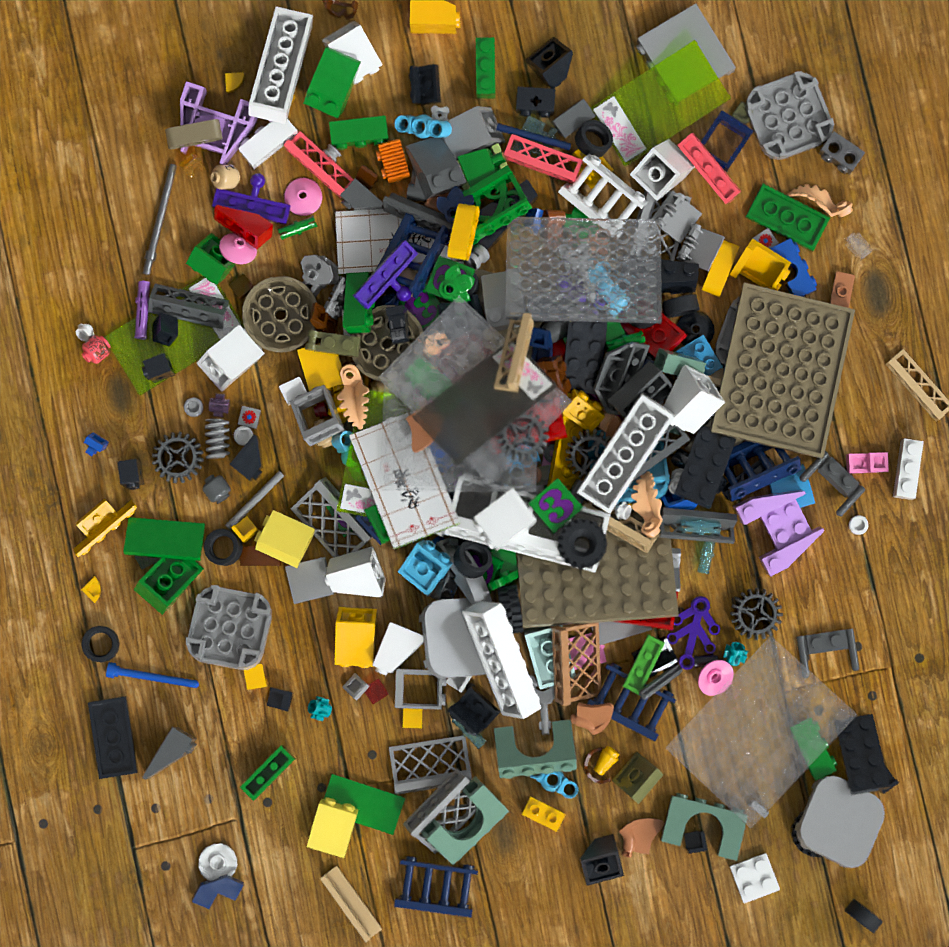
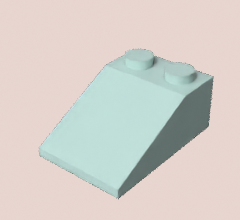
M552 626L524 629L539 688L544 689L554 686ZM574 667L570 671L572 679L576 676Z

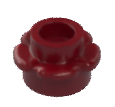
M316 403L317 405L314 406L316 417L323 419L329 416L326 403Z

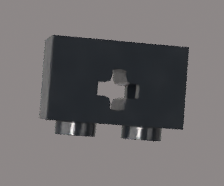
M518 87L516 113H520V116L530 117L531 114L539 115L541 118H549L550 115L554 116L556 89ZM534 100H538V105L536 107L533 104Z
M165 353L143 361L144 366L141 367L145 378L153 383L175 376L170 359Z
M137 459L117 462L120 485L128 490L140 489V485H144L141 462Z

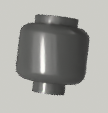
M211 475L204 480L206 484L202 487V491L210 502L219 504L230 496L231 487L223 476L215 477Z

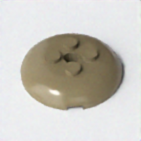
M270 277L259 282L248 293L243 304V324L246 332L257 345L272 352H289L303 346L309 340L307 336L308 330H316L310 322L312 305L315 302L317 303L315 296L305 284L291 277ZM279 311L286 312V316L282 320L276 318V314Z
M394 305L378 306L372 310L374 323L371 326L370 333H353L350 335L361 338L358 357H352L357 368L369 378L378 381H395L405 377L404 372L419 357H422L423 342L425 341L424 331L417 318L408 310L410 341L393 344L390 348L385 349V343L391 340L386 308L394 307Z

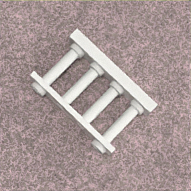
M588 154L583 158L587 166L573 184L566 183L558 193L615 240H618L626 231L623 229V224L637 206L642 209L647 205L648 201L645 200V196L642 193L634 191L601 164V160L597 156ZM594 169L602 177L588 196H583L579 193V187ZM609 182L617 189L602 208H598L593 204V200L606 183ZM624 194L631 202L617 220H612L608 216V212L620 196Z

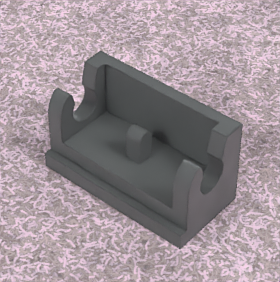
M581 99L553 119L551 123L560 136L566 138L586 121L594 118L595 114L586 101Z

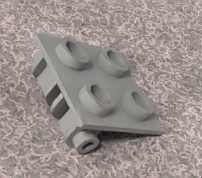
M672 190L650 221L680 244L691 230L690 227L697 222L702 213L684 200L685 196L683 194H677Z
M694 223L690 227L691 230L685 237L686 239L676 259L688 263H697L699 268L709 271L725 237L705 230L700 225Z
M343 277L338 284L334 285L333 292L330 293L332 298L328 297L330 302L326 301L324 308H326L325 312L335 320L342 316V311L344 310L346 279Z

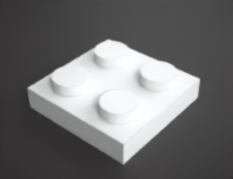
M767 853L729 866L743 903L780 890Z

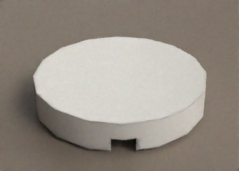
M222 843L206 847L199 857L201 874L209 881L218 879L226 874L232 876L236 871V854L229 846Z

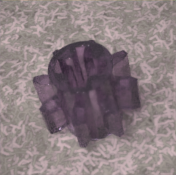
M216 394L215 398L210 397L209 412H214V417H223L224 413H229L230 399H225V394Z

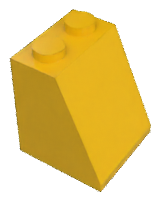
M410 0L411 33L456 34V28H460V12H456V5L445 0Z
M338 608L335 635V665L341 667H349L350 665L359 666L360 668L373 667L377 609Z

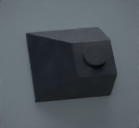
M553 36L525 59V62L546 86L554 89L567 78L573 52Z
M256 435L251 437L230 463L234 469L250 482L253 479L256 481L263 473L261 471L263 468L261 442Z
M614 834L594 839L580 857L587 886L624 876Z

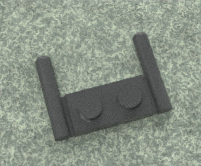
M825 451L824 458H816L800 476V480L806 482L818 469V472L845 498H848L836 511L837 516L841 517L865 492V488L859 485V482L833 457L830 458L829 454Z
M853 629L796 637L803 678L810 677L807 655L849 649L852 670H859Z

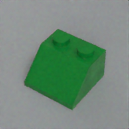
M211 233L194 247L186 264L207 278L209 282L218 285L226 278L236 264L223 257L219 250L221 239Z

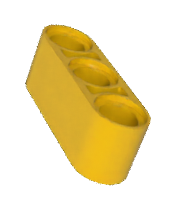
M458 204L448 246L449 258L469 260L479 219V206Z
M725 240L723 241L710 267L702 288L703 291L720 297L740 246Z

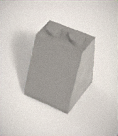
M476 106L448 120L452 131L448 137L442 138L456 160H458L460 155L486 148L491 149V146L497 143L499 145L505 143L502 132L496 131L498 122L492 108Z

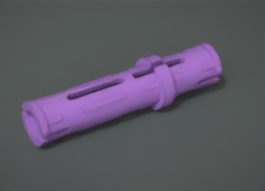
M138 281V296L135 298L137 311L134 338L147 339L150 289L148 281Z

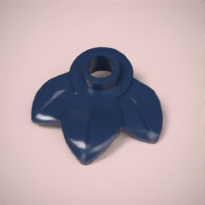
M457 186L452 188L447 198H437L438 210L444 214L445 219L451 224L454 223L455 217L452 218V214L456 212L459 203L474 204L473 195L464 197L462 191Z
M391 285L387 289L386 295L379 297L375 301V306L372 310L383 305H399L400 300L397 298L396 291Z

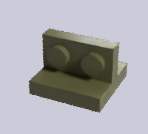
M636 752L613 778L612 782L639 804L664 774L641 754Z

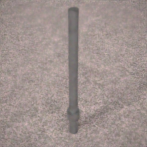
M174 164L169 165L149 249L145 253L144 259L146 261L142 272L145 275H150L153 261L156 260L157 253L155 252L177 165Z

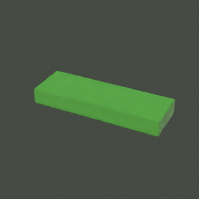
M649 634L647 635L622 687L639 695V691L644 688L665 642Z

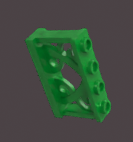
M508 165L462 192L464 197L473 195L474 204L476 203L479 209L481 199L485 197L490 200H499L492 216L479 215L473 245L478 243L483 237L493 234L498 228L510 224L513 219L525 215L532 209L516 176ZM512 181L516 190L508 191L507 184ZM496 190H497L496 194H499V195H491V193L495 192ZM508 196H518L520 201L510 207L511 202L515 201L512 198H508Z

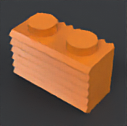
M400 138L378 144L379 150L375 151L378 162L382 161L384 168H381L383 180L387 179L388 184L410 178Z

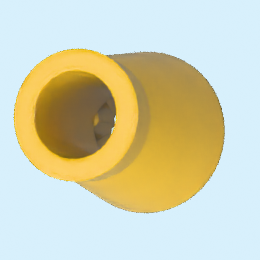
M606 746L601 751L594 771L603 776L619 760L618 756L620 754L612 747Z

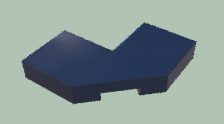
M227 874L209 882H202L193 895L192 902L210 909L217 894L236 901L244 886V882Z

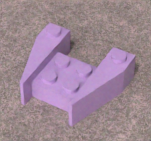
M186 82L180 99V126L219 119L223 139L194 146L222 154L220 164L227 165L240 147V143L247 138L255 127L258 118L248 115L249 101L240 99L235 117L202 107L207 90L202 86ZM189 146L181 148V152L187 154Z
M803 490L750 497L733 506L741 523L744 525L761 518L776 548L759 557L766 573L770 577L788 568L824 532V529L820 526L813 530L810 529L796 501L797 498L806 494Z

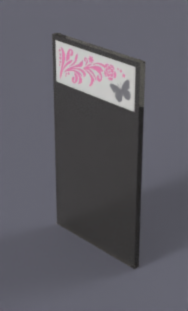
M516 341L509 344V349L512 352L515 350ZM503 345L413 415L414 420L456 466L557 387V384L528 354L526 355L518 392L494 388ZM513 357L505 361L504 365L507 369L511 367ZM509 375L501 378L500 384L508 385Z

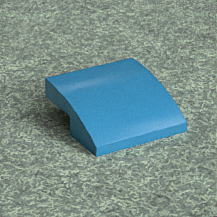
M801 464V470L796 474L769 484L772 494L795 490L805 491V495L796 499L800 508L815 504L809 479L806 482L800 480V476L805 471L804 464Z

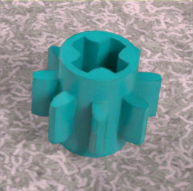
M733 642L731 646L726 645L723 657L726 658V662L730 665L738 666L740 662L745 663L748 650H745V646L742 643Z
M316 696V700L313 699L309 702L308 712L311 714V718L323 721L324 717L330 716L332 706L329 704V699Z

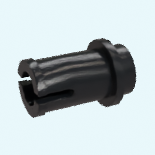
M714 653L704 656L694 655L695 668L704 667L709 662L718 660V655H714Z

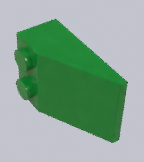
M326 46L309 85L304 104L339 118L347 105L361 61Z
M161 558L138 581L134 591L163 615L204 568L195 560Z

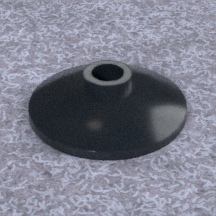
M696 311L683 315L677 324L687 335L681 342L684 346L702 335L705 336L708 343L713 339V322L702 312ZM694 326L699 327L698 333L693 332L692 328Z

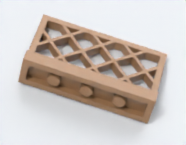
M599 622L564 627L559 625L552 626L555 701L566 706L571 705V702L597 697L601 690ZM588 627H593V633L588 639L584 632ZM575 630L578 634L571 642L568 639V631ZM582 636L586 643L579 649L576 643ZM591 644L594 651L588 657L584 652ZM574 647L578 651V653L574 657V659L571 660L569 658V653ZM583 655L587 661L580 668L576 663ZM592 663L594 671L589 675L585 670ZM575 666L579 672L572 679L570 671ZM584 674L588 679L583 686H580L577 681ZM591 682H594L595 692L589 693L586 689ZM576 685L580 690L575 696H571V689Z

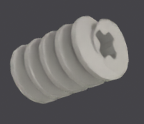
M206 419L205 421L210 422V424L205 425V429L210 431L205 433V436L211 438L205 441L206 444L211 445V447L206 448V452L211 453L206 458H225L226 455L230 454V452L224 449L230 446V444L224 443L225 440L230 439L229 436L224 435V433L229 431V429L224 427V425L229 424V421Z

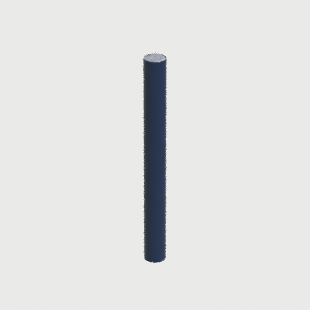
M498 123L496 131L513 134L561 149L570 150L571 143Z

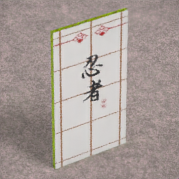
M384 209L335 212L338 275L355 272H369L372 274L376 270L403 219L384 212ZM414 233L411 235L409 242L431 248L434 239ZM449 243L445 245L440 256L465 265L461 259L449 258ZM418 253L412 261L422 264L426 255Z
M415 411L349 435L394 549L460 524L430 447L428 446L417 453L412 451V431L406 418L415 413Z

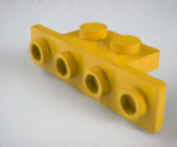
M103 499L75 524L87 538L73 549L76 556L79 557L87 554L92 545L96 542H101L110 530H115L124 518L132 516L137 508L135 503L130 500L116 512L108 501Z

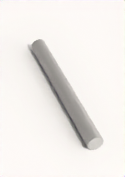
M278 471L225 526L231 530V527L236 525L284 475Z

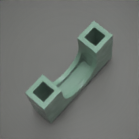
M660 348L654 361V365L662 372L673 374L677 377L684 365L703 374L706 366L705 362L696 357ZM675 427L669 431V433L680 435Z
M571 720L552 722L553 746L548 753L540 757H528L519 752L515 745L513 726L494 728L499 778L509 779L514 776H532L533 774H551L558 771L570 772L576 770L577 763Z
M476 776L462 789L466 796L475 804L476 813L473 821L462 830L449 831L434 818L421 831L426 840L452 865L459 861L509 812L502 802Z
M676 793V796L671 795L660 841L680 846L688 820L698 813H710L718 819L722 829L716 855L737 861L748 815L744 814V810L733 807L731 811L725 809L726 805L715 802L714 806L706 804L707 800L695 798V801L687 799L688 795Z

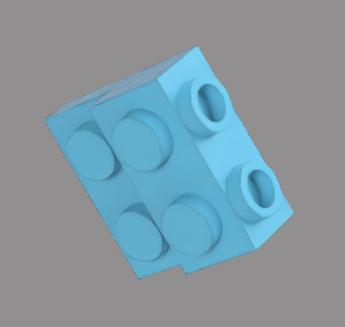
M423 539L416 544L398 573L428 596L453 563L450 561V556L447 553H440L435 549V544L432 541H425Z

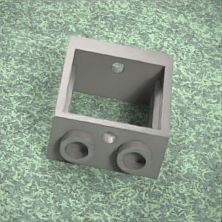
M325 385L317 386L312 391L298 395L290 401L303 439L309 446L345 430L331 392ZM326 399L333 418L309 429L302 410Z
M396 669L395 708L442 709V705L446 706V694H442V686H446V678H438L437 704L403 703L404 674H433L429 670Z

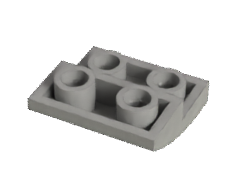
M325 557L301 562L298 568L291 565L285 567L294 604L334 595L331 587L326 585L324 578L327 572L326 567H328Z

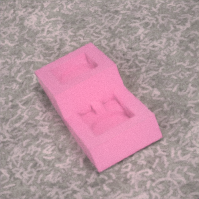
M888 453L846 455L847 472L850 474L889 472Z

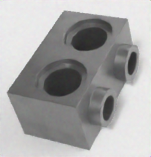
M834 131L819 154L822 155L821 158L827 163H834L840 172L851 174L865 152ZM828 146H836L838 152L831 153L828 149ZM851 156L853 163H846L844 157Z

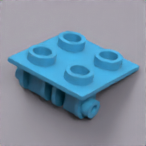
M704 335L675 351L676 353L696 357L705 362L704 374L707 376L723 368Z

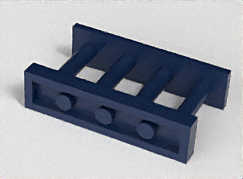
M406 213L377 268L402 240H406L416 252L426 255L422 264L411 261L407 268L418 271L414 280L402 276L396 278L399 284L408 286L413 298L417 299L419 294L423 292L425 282L435 266L439 255L445 245L449 243L450 234L445 225H442L439 233L419 227L413 215ZM416 233L434 239L431 248L409 242L411 235Z
M750 441L734 446L724 471V475L731 484V487H729L730 499L732 501L741 499L747 494L789 475L796 474L801 470L799 456L790 459L785 450L775 448L784 463L773 467L764 452L775 447ZM754 456L759 458L766 471L757 475L747 461ZM737 464L742 466L749 477L740 483L730 470V467Z
M614 663L611 666L606 665L605 668L610 670L597 698L589 699L588 705L605 703L603 701L617 674L625 679L628 676L621 672L622 667ZM623 687L613 707L611 719L656 741L659 734L655 733V727L668 702H676V699L673 698L674 694L666 690L654 693L662 698L649 724L643 727L638 724V718L648 698L644 700L640 697L631 716L629 715L626 718L621 715V708L630 690Z
M405 856V859H401L400 864L406 865L403 891L400 898L395 899L394 907L472 918L473 908H469L467 903L471 874H478V870L474 869V865L463 864V867L420 862L417 861L416 857ZM414 866L425 867L422 895L419 901L411 900L410 896ZM433 869L445 870L441 900H438V903H431V899H429ZM452 871L464 873L460 903L457 906L450 905L448 901Z

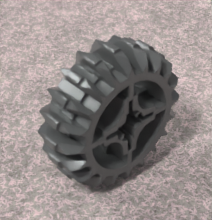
M523 409L519 415V411L515 410L514 416L509 412L507 413L508 419L503 417L501 419L503 424H498L497 426L501 431H497L496 436L502 438L497 439L496 442L497 444H503L499 449L500 451L507 450L505 452L506 457L510 453L513 454L511 458L513 461L516 456L519 457V462L523 461V457H526L527 462L531 460L530 455L536 459L538 457L537 452L542 454L544 452L542 447H547L548 445L544 441L549 439V435L544 434L548 432V427L542 428L545 421L538 422L540 415H536L535 418L532 417L533 411L526 415V409ZM523 421L527 422L528 424L524 427H520L517 424L514 425L513 423ZM533 427L538 433L537 443L533 441L534 438L530 435ZM508 428L515 437L512 444L507 439L506 432ZM527 430L526 436L518 441V433L523 434ZM522 444L532 447L527 450L517 449Z
M586 429V435L579 431L580 438L578 439L573 435L572 439L575 443L568 442V446L572 449H566L565 452L571 455L566 456L565 459L566 461L572 460L568 464V468L575 466L572 471L573 474L580 471L578 478L581 479L583 474L587 476L591 470L588 467L599 458L598 449L600 443L605 447L607 446L611 437L608 435L604 439V431H601L599 436L596 435L597 429L593 430V434H590L589 429ZM595 440L590 447L580 446L584 441ZM595 448L596 457H592V459H589L588 461L587 452H590L591 450L593 451ZM576 451L585 457L582 466L576 460Z
M171 432V439L164 435L163 437L166 442L163 443L161 440H158L161 447L154 446L158 454L153 453L152 457L158 458V460L152 461V464H159L155 471L159 472L162 470L159 475L161 478L167 474L166 481L168 482L173 477V483L177 484L178 478H180L181 483H185V476L188 480H192L190 473L197 476L198 473L194 469H202V466L197 463L204 462L203 458L198 457V455L203 454L202 450L197 451L201 445L199 443L193 445L196 442L194 437L188 441L190 438L189 434L182 438V432H178L177 438L174 432ZM177 442L186 444L179 450H173L169 446ZM190 448L193 453L191 465L186 461V455ZM164 451L170 455V460L166 467L163 464ZM171 451L177 455L182 454V456L180 457L182 458V461L185 462V464H183L181 461L179 462L178 460L174 462L173 459L175 458ZM178 465H182L187 469L181 473L169 472Z
M755 588L754 594L751 589H748V596L742 592L740 593L743 598L742 600L738 597L735 598L739 605L732 604L731 607L737 610L736 612H730V615H736L737 619H732L731 622H738L739 625L734 628L735 630L742 628L741 636L748 632L747 639H750L752 634H754V640H758L759 634L762 639H766L765 632L772 636L773 633L770 629L772 628L777 631L778 627L774 624L782 623L781 620L776 619L777 616H783V613H777V610L781 609L782 606L775 607L774 604L779 600L777 598L773 601L771 600L773 593L768 594L766 597L765 589L762 590L761 594H759V588ZM759 598L754 608L743 607L749 599ZM764 601L770 606L772 616L763 611ZM758 609L759 614L764 617H757V620H755L751 611ZM741 612L750 617L749 628L742 621ZM758 621L770 622L764 629L754 630Z

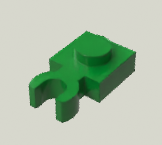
M509 569L498 574V579L488 583L492 591L519 578L518 570L510 572Z

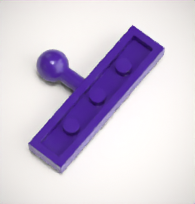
M256 173L251 176L252 190L250 196L216 188L212 204L213 208L216 205L259 214L269 221L287 225L291 205L258 198L259 190L265 184V177L262 174Z
M402 240L352 296L365 309H369L391 285L400 301L409 300L411 297L410 289L407 286H401L396 281V278L418 253L406 240Z

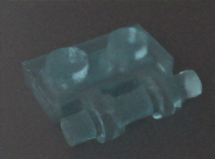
M528 115L522 130L556 139L557 129L550 127L547 133L543 131L546 123ZM518 141L515 142L512 148L516 152L524 149L522 143ZM533 148L528 151L530 156L532 152L537 154L536 158L542 156L540 149Z

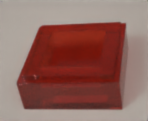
M379 678L370 683L369 688L365 691L373 705L389 695Z

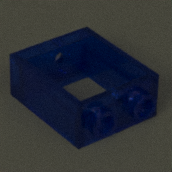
M721 110L701 143L704 146L706 145L720 123L743 138L727 163L710 153L719 165L728 172L754 130Z

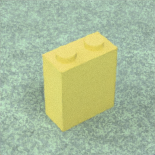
M273 510L271 515H267L263 522V531L259 530L254 541L257 542L255 549L298 568L313 538L315 529Z
M331 798L321 799L307 847L344 858L359 809H356L351 804L345 803L342 805L336 803V800Z

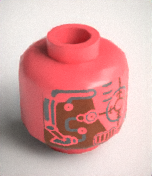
M94 335L82 345L83 353L81 355L88 363L91 361L98 364L110 354V344L103 336L98 337Z

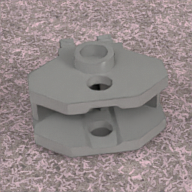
M309 255L304 256L301 261L304 273L302 276L304 281L302 283L308 288L312 285L311 292L315 298L322 288L325 289L327 285L339 283L341 275L338 274V266L327 257Z

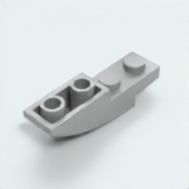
M451 537L437 542L435 545L436 550L440 553L445 552L450 556V561L453 563L450 568L456 575L454 581L470 603L474 605L479 601L492 602L483 576L468 578L456 569L453 556L460 546L451 545ZM464 551L466 561L470 565L478 567L469 551Z

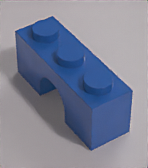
M790 238L770 248V250L790 261V266L795 270V278L785 285L789 294L805 297L816 291V280L813 276L809 275L807 271L809 268L805 259L800 258L798 254L800 249L796 242H792Z

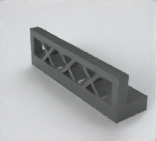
M391 193L390 197H384V212L401 219L404 218L406 213L411 214L418 226L438 233L442 225H445L451 237L453 224L445 219L444 214L394 193Z
M155 284L149 297L148 312L158 315L164 313L180 320L222 329L229 300ZM157 291L164 292L167 295L161 296L157 295L156 293ZM181 296V297H184L185 299H183V300H178V299H176L175 297ZM199 300V301H202L203 303H202V304H196V303H194V301ZM213 305H221L223 307L218 309L214 308Z
M676 425L667 427L663 435L666 434L665 438L659 439V441H665L664 449L662 451L652 450L648 461L643 463L631 482L690 440L686 433ZM675 427L681 437L677 440L668 439L669 431Z
M663 508L660 512L663 519L659 527L660 538L734 544L735 542L734 526L738 521L737 514ZM664 525L671 526L674 531L665 532ZM689 527L693 532L691 534L685 533L682 528ZM702 528L707 529L711 534L704 535L700 530ZM719 531H728L729 537H723Z

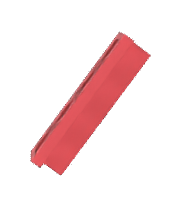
M301 131L291 141L288 139L284 144L285 149L341 199V193L354 180ZM300 137L306 142V149L300 150L295 145ZM309 152L320 154V162H313L309 158ZM323 165H332L334 167V175H328L323 171ZM338 177H345L350 181L344 189L337 183Z
M691 133L677 145L725 204L733 201L734 197L741 192L694 133Z
M511 134L504 152L508 161L571 184L577 179L583 162L582 159ZM514 140L521 142L524 149L518 152L511 150ZM533 148L540 149L542 156L537 158L530 157L528 151ZM554 154L560 162L554 165L549 164L546 157ZM569 161L576 162L577 166L574 173L566 170L564 163Z

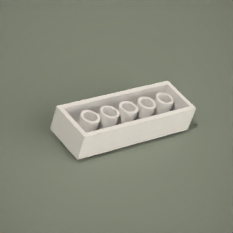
M280 7L275 8L249 102V116L286 124L312 29L313 15Z
M641 393L578 488L577 493L610 514L675 417V414L644 393Z
M479 601L462 611L502 715L524 719L541 709L539 697L533 688V681L528 675L526 663L521 657L519 645L515 641L512 626L508 623L506 611L502 604Z

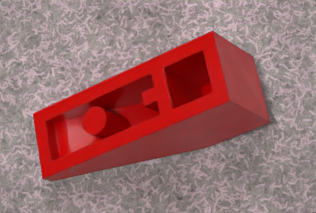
M220 205L215 206L214 220L240 238H243L254 248H260L272 237L273 224L259 214Z

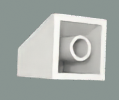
M355 21L322 39L325 46L361 61L354 84L362 81L363 76L369 73L371 75L377 72L382 65L361 25Z
M668 139L653 147L630 175L658 201L685 179L695 166Z
M238 325L207 350L197 362V365L222 392L264 355V352L250 338L246 330Z
M684 365L663 407L675 414L670 423L671 426L676 425L682 431L687 430L694 434L725 401L709 376Z
M512 488L476 515L473 525L479 533L483 532L487 537L485 542L489 548H495L498 551L533 526L536 518L515 489Z
M373 546L329 560L324 578L326 585L331 587L332 592L373 597L383 596L386 578Z
M390 622L373 663V666L376 667L375 671L387 675L388 672L393 673L424 643L423 635Z

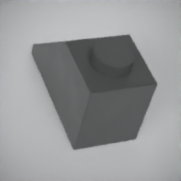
M354 179L340 195L341 203L348 210L351 208L354 211L383 209V202L357 179Z

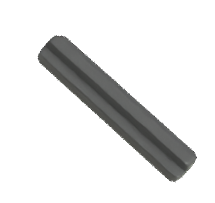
M675 664L639 691V696L646 700L680 675L683 669L679 664Z

